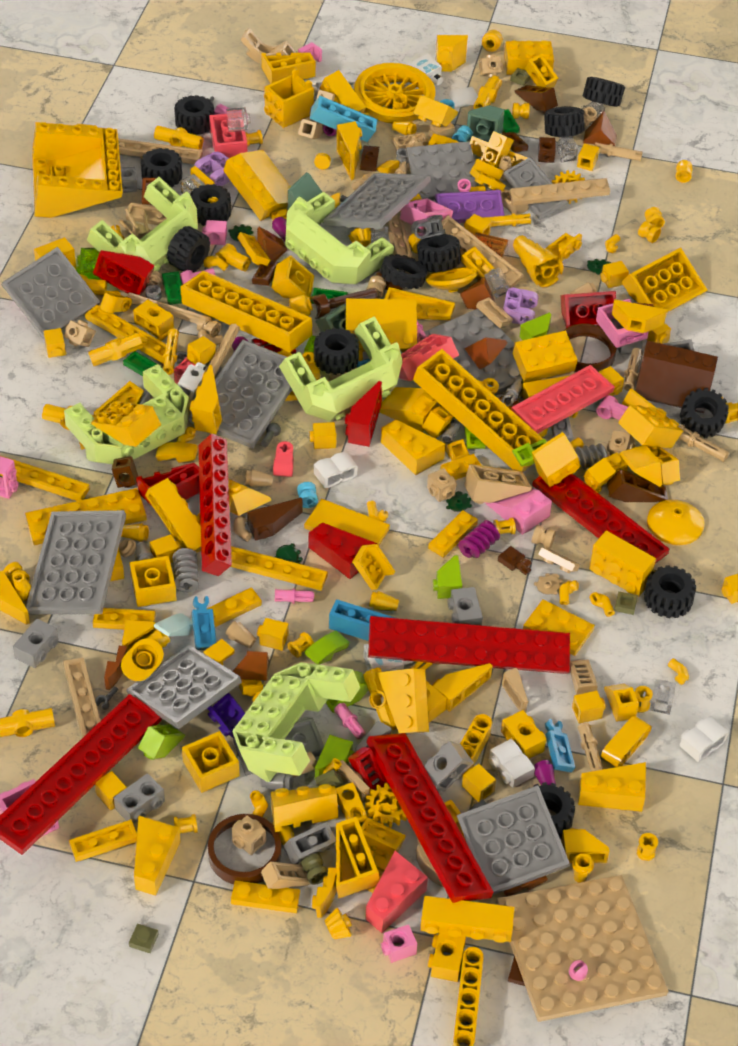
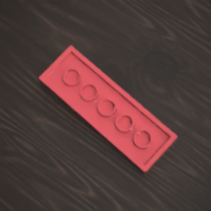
M589 365L518 403L511 410L538 434L614 391L615 386Z

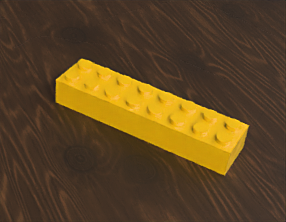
M206 271L200 272L180 286L182 304L228 325L237 324L240 330L288 352L293 351L313 335L311 317Z
M441 349L417 367L413 380L511 469L524 472L532 466L521 467L512 450L528 442L531 445L543 438L449 354Z

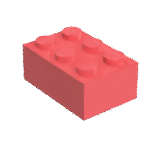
M241 113L209 115L214 152H221L228 158L248 152Z

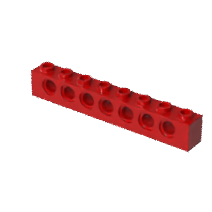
M210 434L198 445L202 571L220 576L232 566L227 440Z

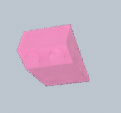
M532 488L529 492L486 504L504 520H509V518L513 517L516 530L523 535L550 517L552 501L539 490Z

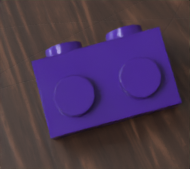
M228 692L214 706L211 705L207 708L209 710L207 714L215 723L218 721L221 725L218 728L224 736L227 737L229 735L234 739L232 731L246 712Z

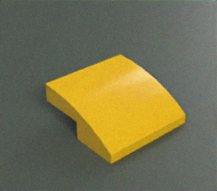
M367 817L361 829L377 869L384 872L394 851L399 852L406 835Z

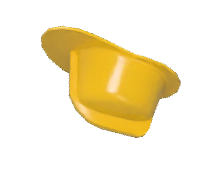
M147 638L135 643L121 661V669L124 675L132 681H143L150 677L163 660L164 653L161 645L155 640Z

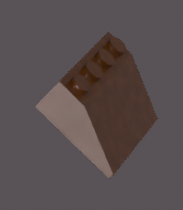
M647 340L635 391L648 401L682 408L684 400L690 392H696V389L699 388L701 390H704V388H708V391L711 390L718 356ZM705 408L695 409L696 412L705 413L706 410Z

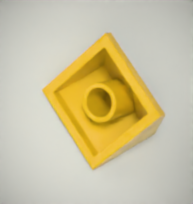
M646 445L620 452L619 455L633 472L661 487V462Z

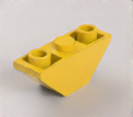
M614 299L612 316L626 330L646 333L663 326L667 309Z

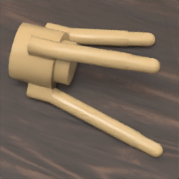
M126 208L125 211L133 225V230L122 220H119V222L130 235L133 233L140 240L150 232L146 210H142L143 226L142 224H136L128 208Z

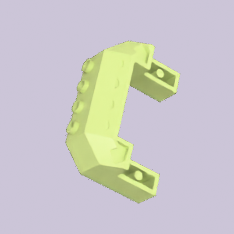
M160 177L147 186L144 198L167 218L140 240L133 233L123 239L101 220L90 229L87 241L99 252L104 250L139 256L155 265L153 271H159L163 264L167 265L169 263L167 260L168 246L174 235L185 226L198 229L197 208L187 191L180 196Z
M322 192L308 202L298 197L287 211L285 246L330 282L357 284L379 270L385 257L393 254L394 246L383 237L367 247H364L358 241L346 247L319 226V224L324 222L323 219L335 209V200L325 192Z
M375 316L360 323L354 330L371 360L370 362L329 382L326 377L316 381L300 352L285 358L279 365L306 414L329 422L334 419L339 421L346 417V413L351 412L352 406L378 381L382 382V399L391 394L390 391L398 382L403 362L399 344L397 342L392 345L390 344Z
M159 364L143 371L144 388L154 397L143 403V405L153 406L161 426L137 447L123 445L93 426L91 422L94 418L81 403L64 410L65 424L86 448V458L89 461L113 464L114 459L130 456L134 460L185 433L190 415L189 396Z
M301 662L275 673L232 731L248 770L266 782H270L277 772L300 776L310 762V759L302 742L285 740V738L305 710L319 712L328 699L352 701L360 689L353 669Z

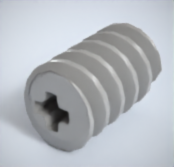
M600 443L596 446L576 447L574 450L584 470L587 464L592 467L594 463L607 457L606 450Z
M189 548L177 550L172 557L176 589L187 593L199 588L197 554Z

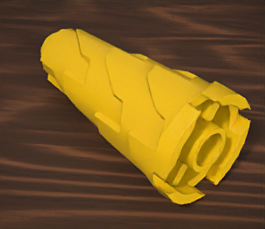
M521 235L515 238L513 243L514 251L520 257L532 281L540 287H548L559 280L557 277L559 273L561 275L563 273L562 261L549 250L544 249L526 236Z

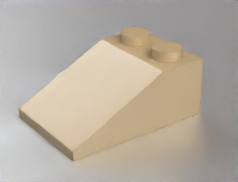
M469 464L464 482L472 501L479 504L496 502L529 492L532 489L523 471Z

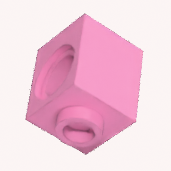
M206 221V227L202 228V233L209 237L210 244L226 245L227 221Z
M409 924L385 932L383 935L381 948L385 956L388 955L391 963L416 955L417 941ZM394 943H401L402 945L396 946Z

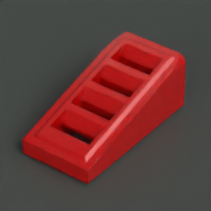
M362 747L348 757L353 769L361 775L363 782L370 790L376 791V785H380L383 788L385 783L388 784L371 748ZM369 763L370 766L364 769V766ZM372 771L375 772L373 775L368 777V774H370ZM379 778V781H378L377 783H375L374 785H372L371 782H373L375 779Z

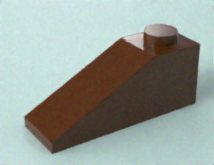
M525 85L514 90L515 94L536 110L545 112L558 106L554 88Z
M621 469L607 482L609 497L622 502H661L668 500L666 486L661 485L659 487L645 478Z
M302 497L248 511L247 525L254 540L274 536L303 513Z

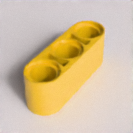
M479 714L473 719L460 742L474 763L471 766L472 768L491 735L492 719L485 714Z
M633 715L605 746L601 753V758L615 767L623 766L648 737L652 726Z

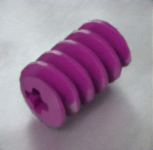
M484 520L474 531H471L469 535L459 541V549L467 558H479L480 554L485 552V549H489L490 545H494L495 541L500 539V533L491 521Z

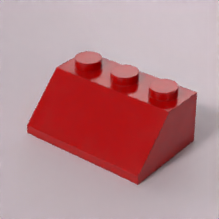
M616 291L560 295L561 313L565 327L568 328L576 324L600 326L596 321L598 308L613 304L614 299H616Z

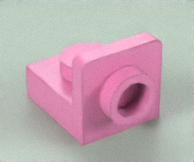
M313 42L298 49V53H311L317 62L322 61V49Z

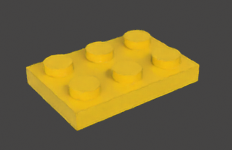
M542 599L523 625V629L570 633V654L573 656L578 653L595 627L594 624Z

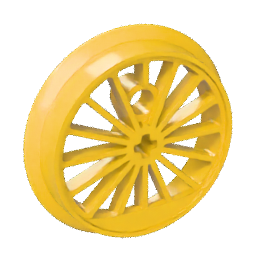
M382 63L371 66L357 77L354 86L356 94L366 106L365 112L379 121L392 124L394 121L416 120L418 116L414 114L420 96L423 94L425 97L434 100L436 93L432 80L424 72L401 63ZM407 82L412 83V84H410V85L404 87Z

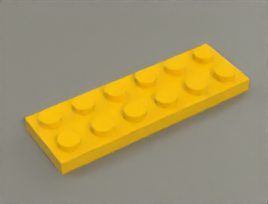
M137 488L25 513L34 546L43 544L51 512L124 510L126 513L124 525L147 520Z

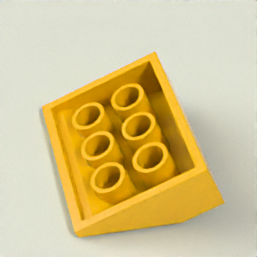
M264 150L240 153L227 159L223 171L260 221L270 217L274 211L288 208V189L291 186Z
M681 247L630 273L622 281L630 297L637 303L654 304V307L667 309V312L708 291Z
M346 298V330L354 333V330L360 323L375 316L391 345L397 342L400 350L405 352L417 344V299ZM359 341V350H363V352H365L364 348L362 347Z

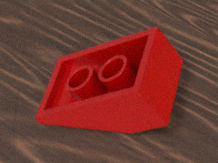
M101 250L93 275L106 280L107 283L127 294L134 293L141 296L148 286L155 265L139 256Z
M378 381L352 406L350 414L347 413L345 418V424H347L345 435H348V443L370 447L382 406L381 381Z

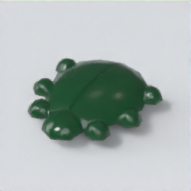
M241 224L240 227L235 225L233 229L228 230L230 237L235 241H239L237 237L240 232L248 235L253 234V231H251L252 227L245 226L244 224Z
M599 259L594 261L588 260L587 267L591 272L599 275L602 273L603 265L611 262H606L605 259L601 261Z
M457 491L455 496L446 500V503H448L446 509H451L454 512L465 511L467 508L472 507V504H470L472 499L467 498V493L463 494L461 491Z
M294 543L283 545L276 551L275 558L298 564L303 560L302 557H299L301 551L294 548Z

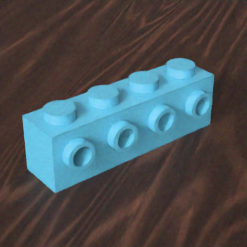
M319 96L311 107V120L336 130L338 124L356 121L358 127L362 130L360 140L368 142L376 132L377 119L325 97Z

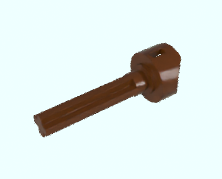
M375 288L331 299H327L325 294L311 296L310 300L315 303L317 308L315 319L317 320L330 312V309L346 304V298L375 299L377 298V291H375Z

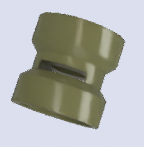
M311 854L301 862L303 870L308 873L307 879L312 885L322 883L324 876L328 875V870L323 866L324 861L320 854Z

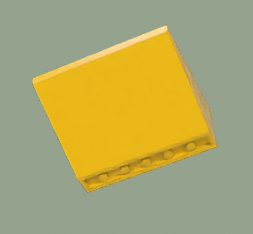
M35 122L32 148L35 217L53 218L122 197L123 189L117 129Z

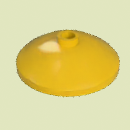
M459 267L445 272H433L426 276V282L440 290L457 292L459 288L468 285L475 279L477 270Z
M665 500L655 504L650 509L647 516V525L650 532L662 542L672 545H686L696 541L701 536L704 529V519L700 511L687 502Z

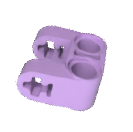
M212 152L195 162L194 166L199 168L204 174L212 172L209 178L217 186H223L230 182V179L223 171L225 163L229 158L223 153Z
M509 288L506 293L503 310L512 317V323L521 325L535 319V312L528 308H535L537 306L539 296L533 291Z

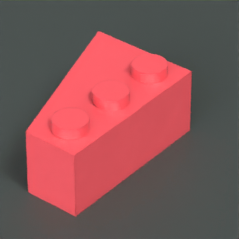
M431 334L402 353L403 362L399 378L412 381L417 367L441 349L452 358L459 356L452 337Z
M394 851L366 906V920L383 933L427 891L428 877L398 852Z

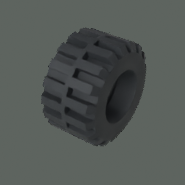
M587 77L582 96L596 103L617 107L621 105L625 86L602 78Z
M189 95L179 99L174 107L176 127L184 128L188 133L194 135L209 132V115H214L213 102L199 95Z
M563 106L545 111V133L554 137H571L585 131L584 110L577 107Z
M168 148L147 151L141 158L142 181L143 178L160 177L171 188L174 185H178L179 181L182 180V159L179 154Z
M206 184L204 186L200 185L199 188L196 187L194 191H191L190 196L197 208V222L200 225H206L207 220L227 221L231 216V197L226 188L216 184ZM212 197H217L219 199L217 202L210 203V201L208 202V199Z
M191 226L183 227L174 235L168 246L167 260L171 265L182 271L191 270L196 272L204 264V259L210 251L209 237Z
M453 235L432 236L421 239L417 244L418 260L429 272H445L456 268L461 263L459 239Z
M343 328L326 329L325 332H320L314 341L315 365L321 371H326L325 373L327 374L333 373V375H337L340 373L342 375L345 372H350L359 362V340L356 338V335L349 330L345 331Z
M699 388L696 389V392H690L686 396L680 412L681 424H685V428L692 432H698L700 437L702 435L704 438H708L709 435L713 437L716 433H719L729 413L726 399H722V394H716L714 389L708 391V388H704V390ZM695 409H708L713 414V417L702 418L696 413Z
M666 565L665 568L661 566L657 570L654 569L649 574L644 593V601L647 602L646 606L651 608L653 613H658L660 617L679 618V615H686V612H689L693 605L696 592L695 579L692 578L690 573H686L685 569H678L677 566L670 567V565Z
M544 782L539 788L547 808L556 813L551 818L561 839L563 830H568L572 827L575 813L574 799L570 798L571 794L568 791L564 792V787L560 786L558 788L554 783L547 785V782Z

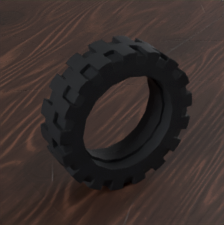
M390 254L383 260L380 273L383 278H386V281L392 282L395 286L418 289L424 284L427 269L424 265H421V262L415 261L412 257L408 258L406 255ZM397 269L407 271L411 274L403 273Z

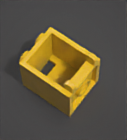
M294 69L292 75L264 86V111L266 115H269L282 128L309 117L311 107L314 104L312 82L310 80L305 82L299 77V71Z

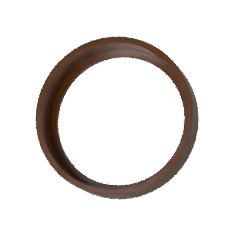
M576 324L565 329L569 340L582 336L592 337L603 342L610 351V357L602 362L582 363L577 361L575 372L589 365L598 372L612 366L615 361L617 348L600 326Z
M254 814L230 816L218 823L209 836L208 859L210 866L218 877L230 884H234L235 880L257 884L263 882L264 878L261 871L270 861H281L282 845L279 832H275L274 825L261 816ZM248 815L251 819L259 821L262 827L272 835L275 840V851L272 858L259 869L249 872L234 871L225 867L218 860L214 851V842L221 833L233 827L238 820H242Z

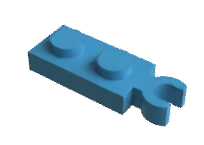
M197 596L193 599V606L196 610H192L191 613L195 648L197 650H206L216 643L213 609H207L209 604L208 596L204 597L203 604L198 602Z
M549 719L545 723V728L548 731L545 736L554 770L571 773L576 767L567 733H562L563 725L561 721L554 725L552 719Z

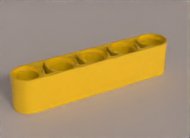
M469 947L463 953L453 1046H460L458 1045L459 1043L474 1046L484 958L483 952L477 947ZM468 960H475L477 962L471 963ZM467 980H472V981H474L475 983L470 984V983H467L466 981H467ZM464 1001H471L473 1004H465ZM461 1022H469L471 1025L465 1026Z

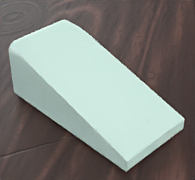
M179 613L155 623L154 627L168 637L188 636L193 629L192 619Z

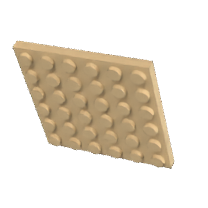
M622 875L497 898V905L515 907L510 944L538 1022L667 996V986ZM576 960H582L588 967L587 976L581 981H576L569 975L570 965Z

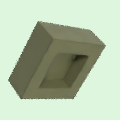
M517 68L511 75L510 81L524 86L531 77L527 71Z
M618 591L614 611L634 615L638 595Z
M334 769L315 778L318 787L323 784L335 786V788L345 785Z
M137 924L130 938L129 947L151 953L159 935L158 930Z

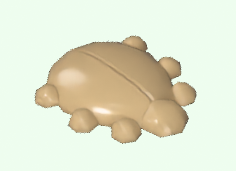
M546 573V577L539 576L538 582H534V586H537L541 593L557 595V590L560 589V583L563 580L559 579L560 576L558 574L550 575Z

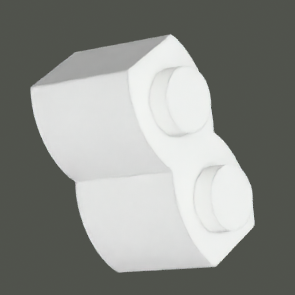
M347 452L336 453L331 458L317 461L314 464V475L324 488H330L340 482L355 478L358 466Z
M711 716L706 719L702 718L696 723L694 728L683 732L680 747L699 762L712 751L719 748L727 740L729 732Z
M512 739L490 750L489 763L493 769H497L500 772L505 784H509L514 788L534 777L535 768Z

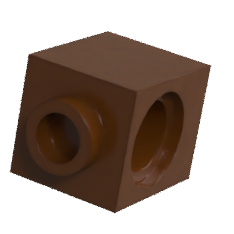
M539 137L538 162L554 163L556 152L555 138Z
M133 457L114 459L112 472L117 488H129L136 485L138 473Z

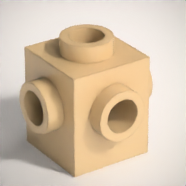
M492 54L486 55V58H481L479 60L480 76L488 75V78L501 73L503 62L500 61V57H495Z
M78 319V322L70 320L66 326L64 337L68 338L69 343L72 345L89 347L96 331L88 327V323L80 319Z
M613 431L611 441H608L607 451L610 455L616 452L620 454L621 451L635 448L633 436L628 432Z
M444 468L428 475L427 488L431 496H434L438 502L455 496L456 480Z
M247 815L233 825L232 841L237 848L253 855L266 843V830L259 821L253 820Z

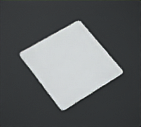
M473 87L447 91L456 108L474 105L478 98Z

